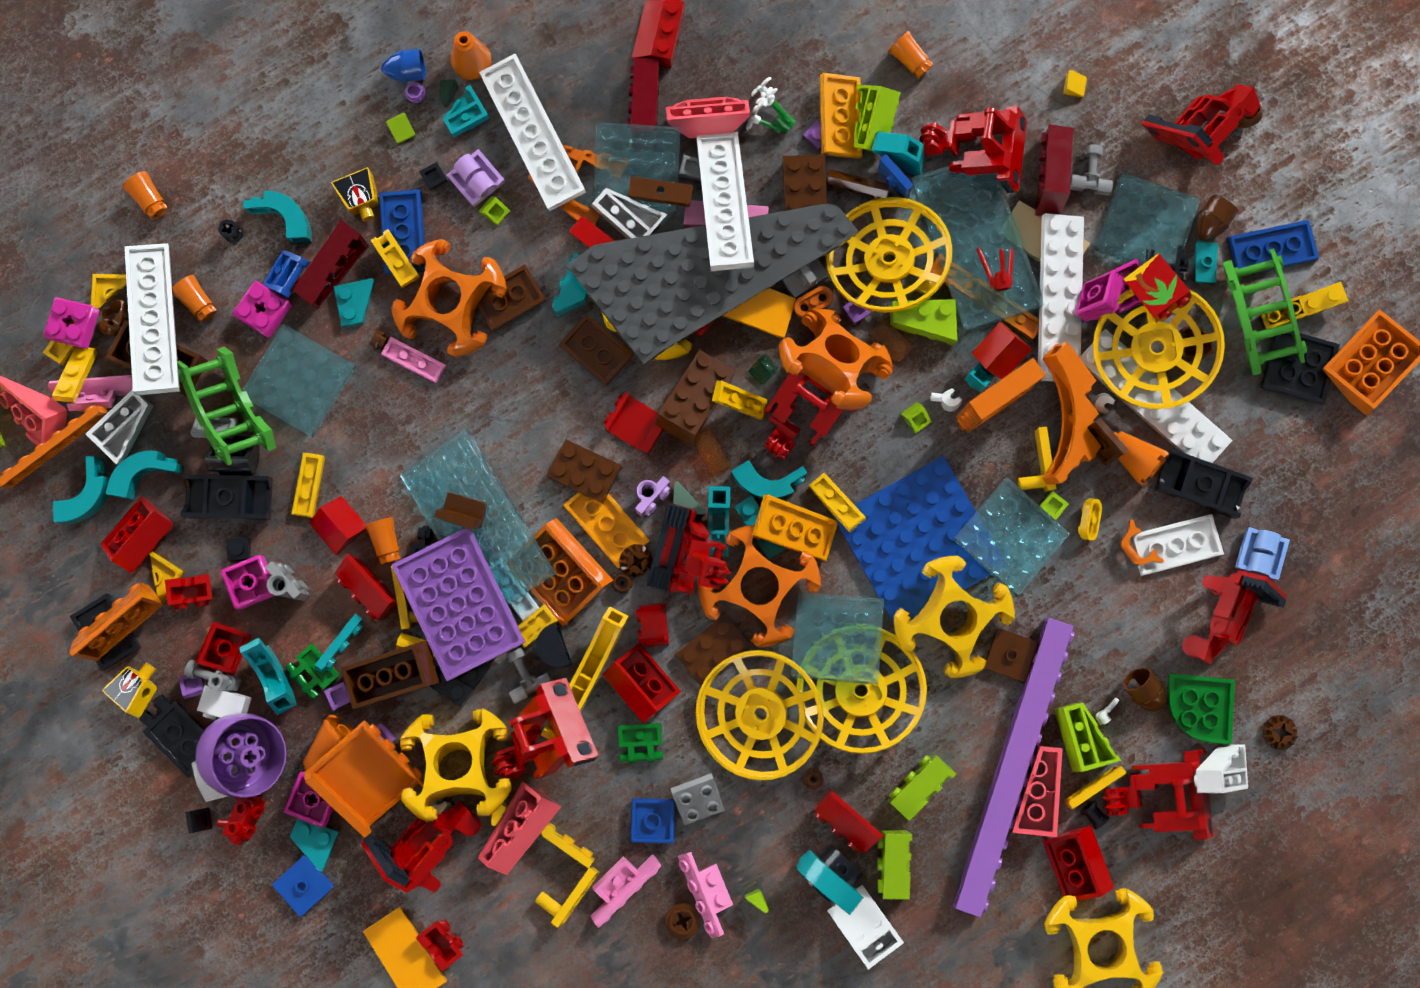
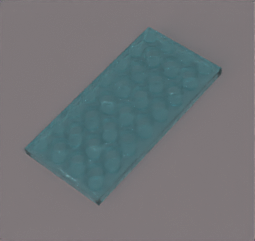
M949 166L911 177L910 181L913 183V190L917 201L935 212L946 225L950 234L952 263L946 281L952 299H956V310L964 332L1034 311L1045 305L1002 186L997 180V173L967 176L965 172L953 173L949 170ZM923 216L931 240L934 241L941 238L942 235L937 227L926 216ZM945 245L935 249L942 271L946 262ZM978 247L981 248L993 278L995 273L1001 272L1000 249L1004 250L1005 271L1007 274L1010 249L1014 250L1013 285H1011L1010 290L994 291V287L989 286V279L977 252Z
M464 429L400 474V477L439 541L466 528L434 518L436 509L444 508L448 492L487 503L482 528L472 529L508 606L556 574L468 429Z

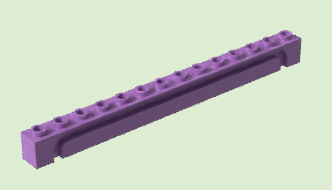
M1052 618L1044 619L1038 645L1020 693L960 880L961 884L952 905L958 910L981 917L982 912L985 913L989 904L987 900L988 893L994 889L995 879L993 878L995 871H999L1002 858L1000 856L1002 849L1005 850L1009 842L1007 834L1009 829L1013 828L1016 819L1013 815L1015 809L1019 808L1022 801L1020 793L1022 787H1026L1029 775H1027L1029 766L1032 767L1035 760L1033 752L1035 746H1039L1042 738L1040 730L1042 725L1045 726L1049 714L1046 711L1048 705H1052L1055 693L1053 689L1055 684L1058 685L1061 679L1060 667L1061 664H1065L1068 657V652H1066L1068 643L1071 644L1075 632L1072 631L1074 626Z

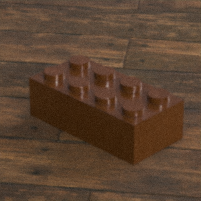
M825 154L783 156L784 211L827 204Z
M125 320L106 358L132 370L129 321ZM176 344L177 361H181L188 368L208 362L201 355ZM202 373L191 376L194 387ZM179 382L180 392L178 393L187 397L182 382Z
M699 350L657 414L655 425L692 445L718 404L712 401L716 381H724L731 384L736 370Z
M427 641L406 646L341 668L353 709L439 683Z

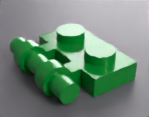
M311 643L295 657L300 663L298 667L291 662L285 668L289 671V676L301 685L305 695L308 694L314 700L320 695L315 689L317 685L325 690L341 674L334 666L330 671L325 670L323 674L315 669V664L323 654L314 643ZM305 670L313 678L310 682L303 676Z
M661 723L618 725L619 747H628V753L620 754V762L635 764V761L653 763L655 760H663V751H654V745H662ZM634 746H647V752L635 753Z

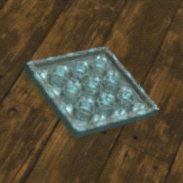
M597 122L594 201L605 188L628 197L631 176L678 183L681 127ZM632 199L657 211H677V205Z
M1122 172L1119 176L1095 250L1128 262L1138 259L1142 266V262L1145 261L1146 250L1150 249L1151 252L1152 249L1155 250L1154 256L1159 253L1167 263L1175 264L1178 245H1183V249L1185 248L1201 199Z
M283 324L243 387L242 392H247L252 403L313 438L356 366Z
M1006 477L955 535L953 540L1000 583L1008 586L1009 591L1017 597L1070 533L1013 481Z
M799 592L792 661L799 665L811 679L878 685L884 599ZM792 668V678H803L795 669Z

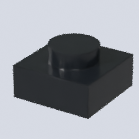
M438 162L419 171L430 191L448 182Z
M250 538L226 539L228 561L251 558Z
M209 807L185 812L189 834L213 829Z

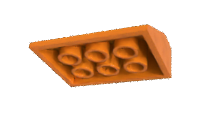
M1379 309L1322 370L1347 400L1368 416L1420 362V341Z
M557 518L544 524L507 564L543 605L546 604L563 627L613 581Z
M144 583L135 584L129 589V593L124 598L114 601L112 608L107 612L99 614L94 619L95 622L82 628L77 633L78 636L72 641L70 655L98 661L164 605L163 601L149 585Z

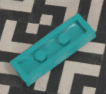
M751 495L734 506L746 526L755 524L760 509ZM761 538L760 540L755 539L768 560L786 549L783 546Z
M355 613L315 664L316 670L322 674L325 670H331L336 663L335 657L339 652L343 654L350 645L348 642L353 635L356 637L363 629L361 625L363 619Z

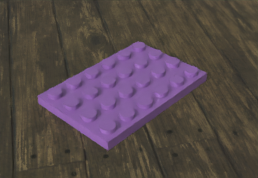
M466 527L392 564L446 681H450L526 643L472 529Z

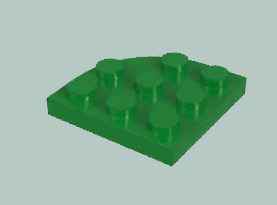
M1168 674L1167 703L1171 717L1176 725L1185 734L1196 740L1232 745L1235 680Z

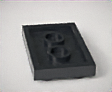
M109 593L70 615L78 632L82 628L95 622L94 619L99 614L107 612L112 608L114 600ZM131 632L96 662L101 671H105L142 647L133 632Z

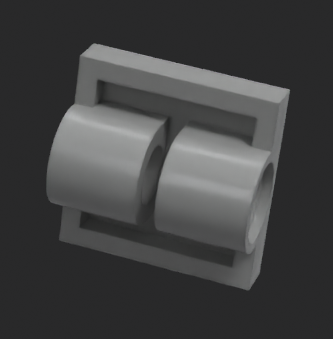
M271 561L265 567L272 575L267 581V589L271 594L305 601L311 596L307 592L308 586L302 580L298 581L293 576L295 572L287 564L283 565L281 562L275 563Z
M712 773L670 788L684 825L725 811Z

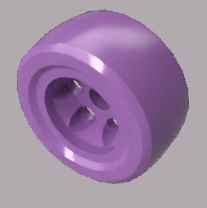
M246 713L226 715L215 720L202 734L196 750V765L204 782L218 793L230 797H251L265 792L276 783L285 766L286 745L277 727L265 718ZM236 737L238 739L237 745L233 746L231 742L232 739ZM249 737H250V739H251L252 742H253V743L250 744V745H249L248 742H247V740H248ZM228 752L230 754L229 760L225 761L223 759V756L225 753ZM236 766L238 771L232 774L231 769Z

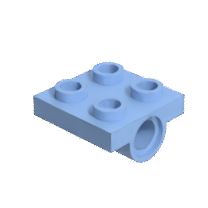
M1247 527L1235 568L1278 581L1290 540L1282 538L1280 534L1272 531Z

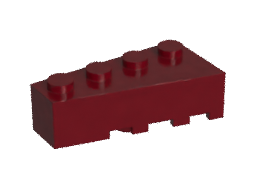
M634 58V66H630V79H633V84H629V96H632V101H628V114H631V119H627V131L631 132L632 152H657L656 135L658 134L660 67L659 59Z
M1049 124L1047 131L1042 133L1040 145H1043L1039 156L1041 165L1038 172L1039 183L1035 216L1040 217L1045 213L1061 215L1070 195L1073 128Z
M340 220L302 277L295 282L293 291L317 310L334 290V286L340 283L368 249V243L361 234Z

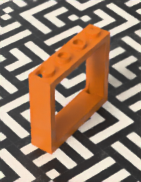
M1032 358L971 400L956 416L957 423L960 425L959 428L967 433L971 432L1029 392L1046 376L1035 359Z

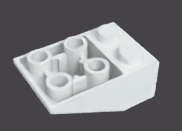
M861 885L856 890L864 898L850 915L837 905L832 906L827 911L863 963L870 969L904 942L864 886Z

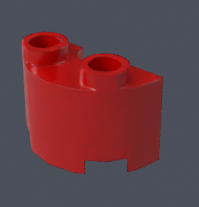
M209 574L165 580L168 606H174V610L187 609L189 604H196V607L209 606V601L212 600Z
M665 603L640 605V609H636V620L641 622V630L638 631L639 643H643L644 648L669 645Z
M446 919L437 920L415 937L421 946L430 953L432 960L441 971L463 956L461 948L464 947L461 938L458 935L454 937L450 931L451 926Z

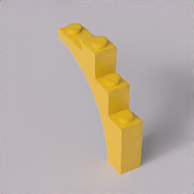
M610 606L602 617L594 637L569 684L580 712H582L607 660L611 656L629 617ZM548 721L541 736L551 740L556 737Z

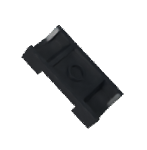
M1175 449L1167 451L1169 456L1165 457L1166 461L1162 466L1155 491L1191 501L1213 509L1216 513L1232 519L1240 518V506L1245 491L1253 480L1252 477Z
M183 474L186 497L185 506L181 511L180 517L195 519H271L273 478L269 476Z
M496 658L450 681H446L440 666L437 665L435 669L439 683L429 687L459 707H464Z

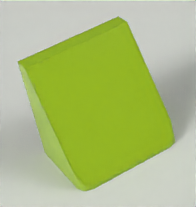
M405 113L386 121L397 144L416 136Z
M491 196L479 210V213L495 226H498L510 212L494 196Z
M918 402L901 412L903 419L915 434L932 423L924 406Z
M761 889L745 895L749 902L764 913H768L769 909Z

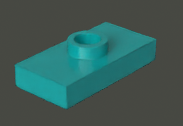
M1203 241L1195 243L1193 283L1216 284L1218 243Z

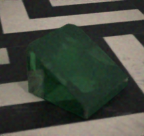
M454 79L440 81V100L444 107H448L459 86Z
M765 354L754 363L748 372L763 386L780 368Z

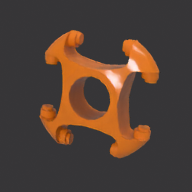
M438 239L426 243L412 252L411 263L420 266L421 263L424 264L426 261L421 286L408 308L405 306L406 302L395 299L391 310L398 330L403 337L408 339H414L417 335L416 326L413 325L416 320L435 321L447 326L457 336V341L449 344L447 353L457 358L471 354L485 345L487 334L478 331L473 333L471 337L470 333L477 304L490 286H492V294L501 298L505 295L507 286L500 266L495 259L484 257L481 261V267L484 271L481 275H464L449 270L440 262L439 257L440 254L444 255L449 252L451 244L443 239ZM457 282L461 290L460 303L450 313L440 314L436 306L437 293L445 284Z
M808 310L802 317V323L814 333L815 340L804 347L797 346L790 337L784 338L780 342L779 355L785 371L796 376L802 372L833 394L831 400L833 401L832 403L837 405V408L858 410L867 407L872 400V396L869 392L858 388L856 384L857 378L867 372L879 376L881 379L888 378L893 372V364L887 348L878 342H873L869 346L851 335L839 325L842 319L834 310Z
M753 524L737 528L729 532L725 538V543L732 547L738 546L741 541L745 544L742 563L731 582L720 592H712L713 588L698 586V592L706 617L716 621L721 613L719 611L720 607L715 605L719 600L735 603L756 615L766 625L767 632L766 634L762 631L756 632L751 642L757 647H770L790 640L795 629L787 624L785 626L781 625L779 630L774 626L777 610L784 596L800 579H808L805 584L807 586L806 590L816 594L821 588V576L813 554L808 551L805 552L803 550L798 559L800 560L799 564L804 566L800 571L780 567L762 556L752 544L753 537L760 540V538L752 536L755 525ZM754 567L770 569L778 579L779 588L777 594L771 601L765 604L750 602L741 591L742 577L748 570Z

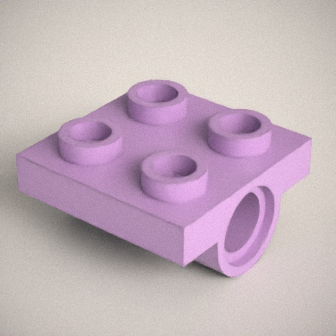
M479 149L471 155L466 154L458 159L454 169L447 174L449 180L473 208L505 183V179Z
M663 476L657 484L651 480H644L639 483L637 495L640 503L635 507V510L642 518L646 515L649 517L656 510V503L660 499L662 501L665 500L670 494V481ZM647 489L654 491L651 497L643 496V492Z

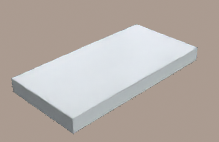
M1212 514L1143 531L1130 538L1132 548L1141 558L1147 557L1151 550L1155 549L1157 550V556L1164 560L1161 564L1148 562L1138 565L1141 576L1224 555Z

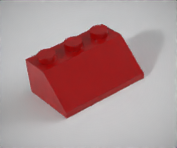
M645 1L632 60L634 58L659 59V66L672 68L685 14V1Z
M141 496L100 543V546L112 562L132 574L135 569L142 565L143 559L149 552L156 548L160 539L170 532L173 523L168 516L145 497Z
M348 554L335 571V574L339 577L337 582L344 589L348 587L352 591L351 597L359 605L361 603L364 604L367 608L365 612L373 620L376 618L377 620H383L397 607L396 597L359 557Z
M640 643L615 661L602 674L643 724L681 692Z
M831 789L813 807L816 811L814 816L823 824L826 821L833 826L831 831L839 838L842 836L846 837L849 840L847 845L856 853L859 850L863 853L867 852L883 837L877 829Z
M1091 825L1074 828L1057 834V837H1049L1043 840L1063 896L1072 895L1079 901L1102 897L1114 889Z

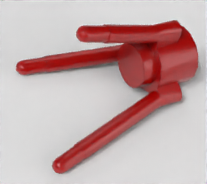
M978 247L977 252L989 279V286L994 287V291L1010 290L1011 285H1013L1014 250L1010 249L1007 274L1005 271L1004 250L1000 249L1001 272L995 273L993 278L981 248Z

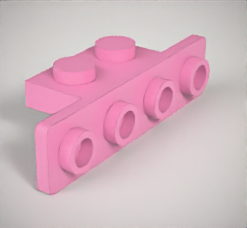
M132 375L86 378L76 402H67L68 410L82 412L93 405L106 407L107 409L112 408L116 396L127 395L133 389ZM59 380L49 381L48 387L51 395Z
M691 852L679 855L680 869L686 876L688 888L693 893L696 908L703 918L706 932L711 938L724 935L716 914L732 906L733 903L717 864L698 871Z
M651 855L638 869L623 856L592 887L594 892L605 901L591 914V918L598 928L608 922L611 916L619 908L623 907L627 900L635 892H638L650 877L658 872L661 864L654 855Z

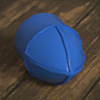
M421 49L400 50L389 56L381 66V71L399 82L409 83V81L426 79V68Z

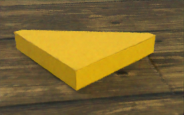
M92 274L90 305L99 310L127 286L126 275Z
M152 551L149 552L153 569L154 586L156 587L158 597L164 603L167 600L165 580L181 578L185 572Z

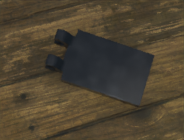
M158 695L153 702L161 711L154 717L146 709L141 717L138 718L147 726L143 733L189 778L194 774L192 762L196 760L197 745L205 729L177 700L171 704L165 695Z

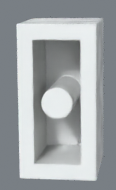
M205 685L197 711L203 712V717L216 719V716L221 718L236 713L247 714L252 697L232 691L212 689Z

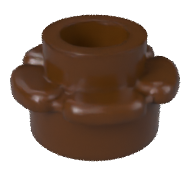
M377 330L370 341V345L375 347L374 350L385 347L388 338L385 337V331L380 332Z
M621 573L613 577L612 588L614 591L625 594L632 588L633 581L629 575Z
M807 769L802 778L803 784L807 785L811 790L821 787L824 782L822 772L819 769Z

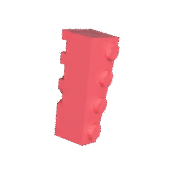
M1038 746L1035 760L1029 773V779L1022 795V801L1015 816V823L1011 829L1012 833L1057 837L1062 748Z
M522 781L478 859L488 868L508 875L561 806L543 791Z

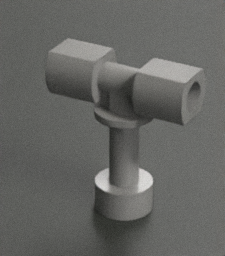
M1088 145L1086 147V156L1089 157L1088 172L1084 173L1083 176L1072 174L1070 190L1083 191L1084 189H1092L1094 194L1107 196L1111 194L1113 181L1100 179V175L1096 173L1098 158H1101L1103 154L1102 146Z
M522 648L506 655L509 663H515L523 679L519 682L520 687L509 692L514 704L530 697L529 694L536 691L540 684L553 681L549 672L538 678L535 675L530 676L522 660V657L525 656Z
M190 660L184 670L185 676L195 679L197 676L209 681L208 686L216 690L238 691L242 681L237 676L223 675L219 670L212 673L202 669V665L196 663L195 660Z

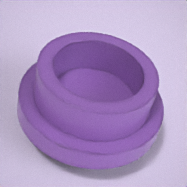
M413 82L406 87L405 96L410 102L419 103L424 100L426 90L422 84Z

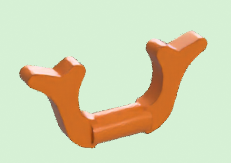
M1133 519L1129 520L1128 531L1121 539L1120 545L1132 563L1135 565H1143L1148 562L1163 563L1164 560L1157 556V550L1155 549L1151 550L1150 554L1145 558H1141L1130 545V538L1135 534L1141 533V529L1136 528Z

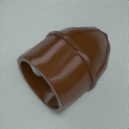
M1212 195L1203 209L1199 211L1197 219L1199 239L1210 240L1227 230L1238 213L1236 206L1220 196Z
M1148 667L1137 668L1124 679L1123 687L1130 695L1134 704L1153 712L1160 710L1164 706L1165 692L1163 684L1157 679L1151 669ZM1135 679L1139 685L1135 689H1128L1130 680Z

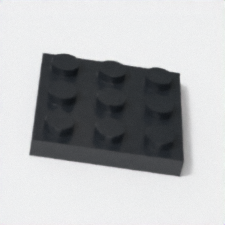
M1292 332L1274 336L1270 351L1294 346ZM1300 333L1301 341H1305L1307 353L1304 354L1305 362L1300 363L1297 353L1269 360L1261 388L1323 405L1326 402L1331 379L1322 369L1338 353L1340 344Z

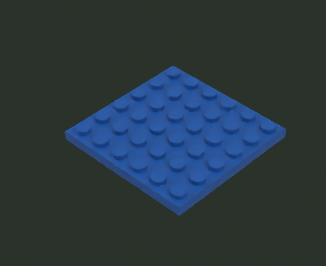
M944 456L856 503L855 506L866 517V520L850 533L833 516L893 625L894 615L897 610L902 608L907 611L910 617L909 620H911L920 613L929 601L938 580V574L936 577L932 576L931 579L922 574V569L926 563L946 556H959L966 562L965 567L961 571L952 572L954 581L963 590L1007 566Z

